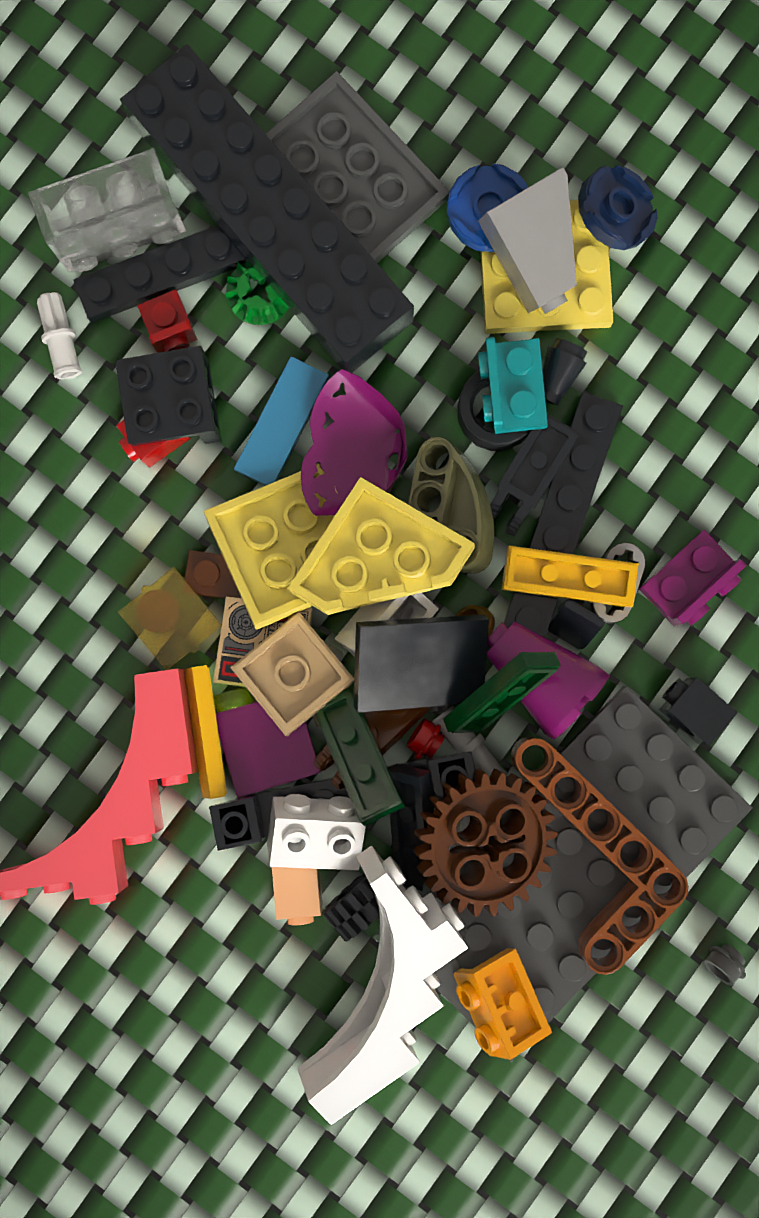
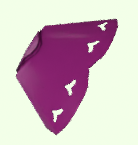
M341 369L326 382L314 403L310 418V429L314 444L304 457L301 467L302 492L310 511L315 516L336 515L360 477L390 493L407 460L405 425L398 411L381 393L361 377ZM343 382L346 394L333 397V394L340 390V385ZM325 412H328L330 418L334 420L327 429L323 428L324 423L327 421ZM398 453L397 466L395 469L390 470L388 468V461L393 454ZM319 462L325 474L314 478V474L317 472L316 464ZM315 493H318L327 500L322 507H319L320 500L316 497Z

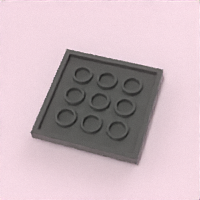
M337 71L266 133L268 138L377 263L448 201L450 191Z

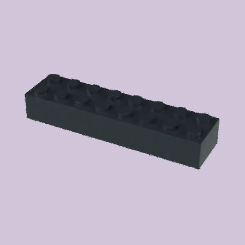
M188 44L120 98L134 128L341 369L353 373L413 323L414 305Z

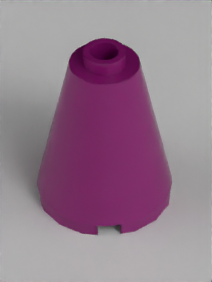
M515 621L509 628L501 622L488 637V645L491 648L487 652V657L498 671L520 652L556 653L561 665L558 668L559 670L520 700L542 732L553 740L561 735L581 714L580 710L589 700L592 702L610 677L602 667Z

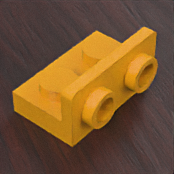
M506 948L473 969L461 968L453 973L458 984L456 988L457 996L461 1004L470 1012L476 1026L474 1031L476 1040L483 1051L488 1053L489 1056L511 1060L552 1033L516 949Z

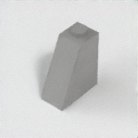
M562 167L491 209L478 220L528 313L540 307L544 314L567 302L568 300L564 293L577 286L568 175Z

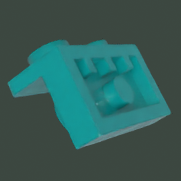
M495 337L486 338L487 351L478 352L481 379L490 378L491 395H482L485 422L494 421L495 434L547 428L539 338L495 343Z

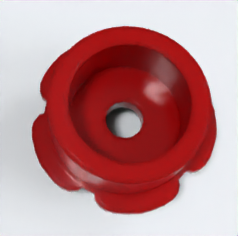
M424 718L415 728L406 744L408 749L416 753L415 759L422 758L423 754L431 758L437 752L444 740V736L439 733L441 729L440 724L434 725Z

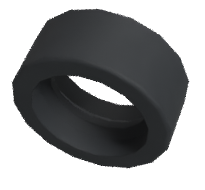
M479 370L463 386L457 406L458 422L464 435L476 446L490 451L509 450L521 444L528 437L531 430L495 434L485 430L478 424L473 414V403L478 393L483 388L490 386V378L481 379Z

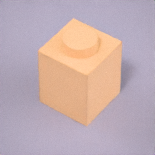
M272 867L276 920L287 919L288 925L313 923L314 916H321L323 910L320 869Z

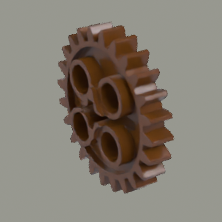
M479 768L475 771L473 782L464 774H458L459 787L454 789L446 782L442 784L446 797L441 800L431 795L429 799L436 809L433 813L420 812L419 814L428 825L427 828L414 830V834L425 842V844L413 848V852L420 859H424L417 866V870L424 877L429 876L424 883L432 892L437 891L436 897L444 905L451 902L452 907L459 913H462L467 906V909L475 917H478L484 905V908L492 916H496L498 903H502L508 910L512 911L514 910L513 897L516 895L526 902L529 900L526 887L529 884L537 888L542 887L541 882L536 877L538 871L551 872L552 870L543 860L545 856L557 854V851L549 846L547 841L557 837L558 832L546 826L555 819V816L546 809H543L548 801L539 794H535L536 788L526 781L522 783V779L513 773L506 777L505 773L494 768L489 778L487 773ZM512 809L509 821L500 825L502 814L506 810ZM470 815L468 826L463 831L456 832L458 822L463 817ZM520 836H522V838H521L520 840L511 841V840H513V839H516V838H519ZM453 844H460V845L455 846V847H453L452 849L449 850V847H450L451 845H453ZM515 853L512 863L502 868L505 858L509 854ZM469 860H473L471 869L466 874L459 875L462 865Z

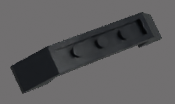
M471 751L399 763L431 771L433 796L441 800L446 797L442 784L446 782L454 789L459 787L458 774L462 773L472 782L474 781L475 766ZM332 778L260 792L211 805L209 810L217 850L220 851L262 842L265 837H268L273 797L301 794L311 799L330 800L336 796L350 798L346 787L338 790L332 784Z

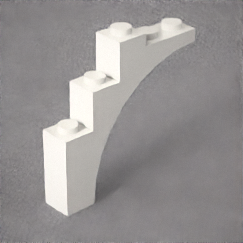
M370 846L356 857L374 890L379 906L380 943L375 968L364 995L346 1023L323 1048L297 1068L308 1102L331 1125L420 1063L412 1047V1044L417 1041L412 1028L443 1007L435 991V988L441 984L434 972L468 949L459 933V930L464 928L465 925L452 905L448 903L442 907L432 893L422 898L414 886L406 890L402 885L406 878L391 856L383 861L373 846Z

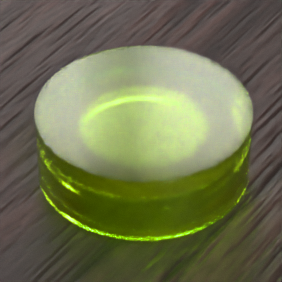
M246 687L213 696L215 712L217 711V713L253 704L256 701Z

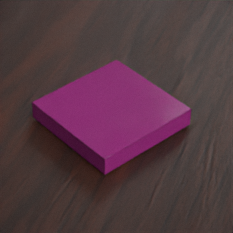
M258 701L216 714L218 734L237 798L321 773L313 763L317 756L307 722H304L287 737Z

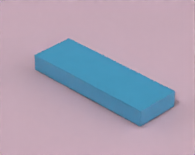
M292 356L290 357L234 467L235 472L263 486L279 480L311 416L314 403L320 391L329 380V374Z

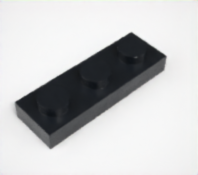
M396 763L388 767L405 807L389 814L394 861L406 878V881L402 883L406 890L414 886L422 898L429 893H432L437 898V891L432 892L424 883L429 876L424 877L417 870V866L424 859H420L413 852V848L425 844L424 841L414 834V830L427 828L428 825L419 815L420 812H434V805L429 799L431 795L433 796L431 771Z

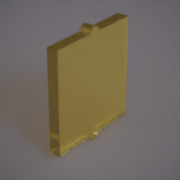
M175 567L170 569L151 586L144 585L141 588L142 593L118 612L165 670L172 667L190 651L193 653L197 652L199 644L222 626Z

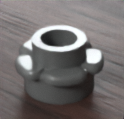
M723 944L721 947L715 945L708 948L710 954L704 960V964L715 977L730 986L738 978L744 979L746 977L745 968L743 967L745 959L736 949L728 944Z

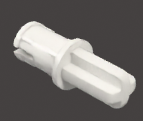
M57 292L41 294L37 299L44 329L41 339L44 344L48 345L54 377L57 379H70L79 376L82 370L79 366L73 343L76 333L69 327L62 296Z

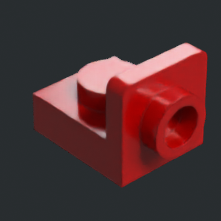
M176 289L137 305L150 335V342L157 353L189 348L190 343L198 340Z

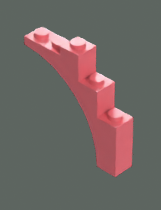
M177 668L134 675L135 715L130 745L117 779L100 807L75 834L46 855L28 863L0 870V900L23 897L28 895L27 889L42 886L44 893L61 892L70 889V882H72L74 900L89 898V904L96 905L116 900V894L128 887L122 838H125L126 845L147 843L152 841V834L164 828L157 779L161 778L162 786L183 784L188 782L187 774H193L198 771L185 669Z

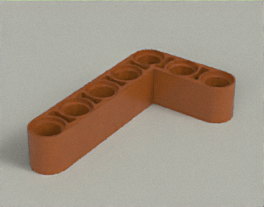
M536 737L522 738L515 743L511 752V760L515 769L630 880L582 930L577 942L579 953L590 969L598 974H612L619 970L683 903L689 888L687 878L549 743ZM538 745L543 751L544 760L538 768L526 769L522 763V753L527 747ZM563 777H571L576 785L574 795L568 800H558L554 792L556 783ZM596 809H604L608 816L606 826L600 831H590L587 824L588 816ZM629 841H637L640 847L639 856L633 862H623L620 856L623 845ZM670 873L672 877L670 889L663 894H656L653 887L655 879L660 874ZM632 906L641 907L642 914L639 922L633 926H624L622 916L625 910ZM601 939L610 940L611 949L608 955L599 959L591 957V947L596 941Z

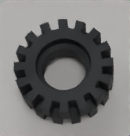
M364 872L361 876L354 879L349 886H346L322 911L325 919L346 942L356 937L362 930L367 929L374 920L376 921L380 917L374 890Z

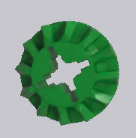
M249 261L238 263L231 276H227L225 295L232 312L240 320L252 325H266L280 319L289 307L270 285L265 288L269 303L258 295L252 298L248 297L252 293L249 281L251 278L260 285L265 284L266 280Z

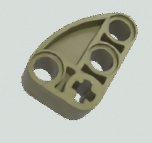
M430 438L421 445L417 454L408 505L474 542L475 551L470 559L466 561L460 572L469 574L480 573L490 565L494 547V520L485 487L473 465L458 448L444 438ZM449 453V460L445 467L436 470V463L440 456ZM441 494L440 506L435 511L429 512L428 505L430 500L434 496Z

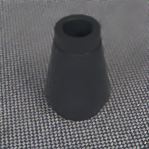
M556 338L553 347L548 346L542 368L545 402L555 406L559 405L561 398L565 396L587 364L584 361L587 355L585 349L560 338Z

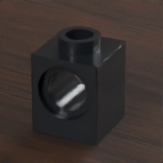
M698 677L686 678L684 681L679 678L673 682L663 694L662 698L666 702L659 709L697 744L710 746L738 713Z

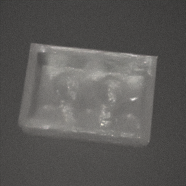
M154 148L28 192L44 240L68 272L88 271L96 267L99 261L113 256L117 258L130 256L139 247L153 242L156 244L170 242L179 233L186 231L171 186Z

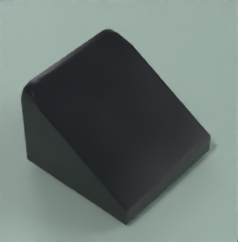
M569 599L562 602L551 619L548 631L577 649L582 650L586 648L602 629L605 622L603 618Z

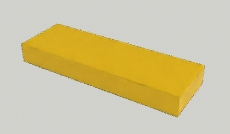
M508 546L501 590L630 608L634 605L639 563Z
M207 665L191 667L184 671L202 798L214 799L225 797L227 790L209 667Z

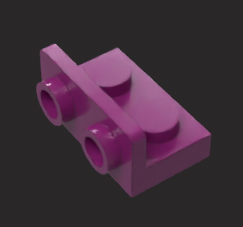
M702 530L649 578L639 590L673 626L682 625L685 622L691 626L710 610L706 603L715 594L719 593L721 596H724L738 585L742 580L738 573L746 567V564L741 559L734 561L705 530Z

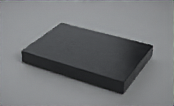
M485 615L356 622L353 707L357 712L461 704L485 683L489 619Z

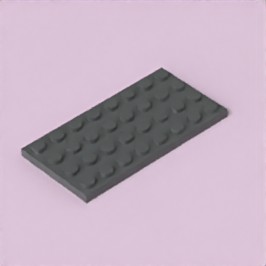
M622 686L559 752L656 846L686 878L753 809L627 686ZM563 777L558 780L554 789L558 800H568L574 795L576 790L574 780L571 777ZM537 790L535 791V794H539L540 796L544 797ZM549 801L543 809L554 814L555 819L546 826L558 832V836L548 840L547 844L554 848L557 854L544 857L543 862L552 870L551 872L538 871L536 877L541 882L542 887L537 888L529 884L526 887L529 900L526 902L516 895L513 897L514 910L512 911L508 910L502 903H498L496 916H492L484 908V905L478 917H475L467 909V906L462 913L457 912L465 925L464 928L459 930V933L468 949L434 972L441 984L436 989L475 1028L476 1026L470 1012L461 1004L457 996L456 988L458 984L453 975L454 972L461 968L473 969L506 948L516 949L549 1023L596 974L595 971L590 969L579 953L577 942L580 933L630 881ZM512 809L506 810L502 814L500 825L509 821ZM596 809L588 816L587 824L590 831H600L606 826L608 816L604 809ZM520 836L519 838L513 839V840H511V841L520 840V839L522 838V836ZM629 841L623 845L620 853L623 862L629 863L637 859L640 852L637 841ZM515 853L509 854L505 858L502 868L512 863ZM469 860L462 865L459 875L466 874L471 869L473 860ZM670 873L660 874L655 879L653 887L656 894H663L670 889L672 885ZM436 898L440 905L444 907L445 905L438 898ZM632 906L625 910L622 916L624 926H633L639 922L642 914L641 907ZM601 939L596 941L591 947V957L599 959L608 955L611 949L610 940Z

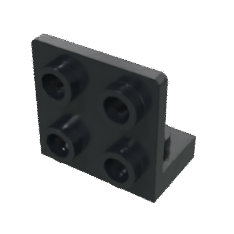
M202 346L124 358L116 361L127 440L131 446L197 435L201 437L205 444L222 441L209 359Z

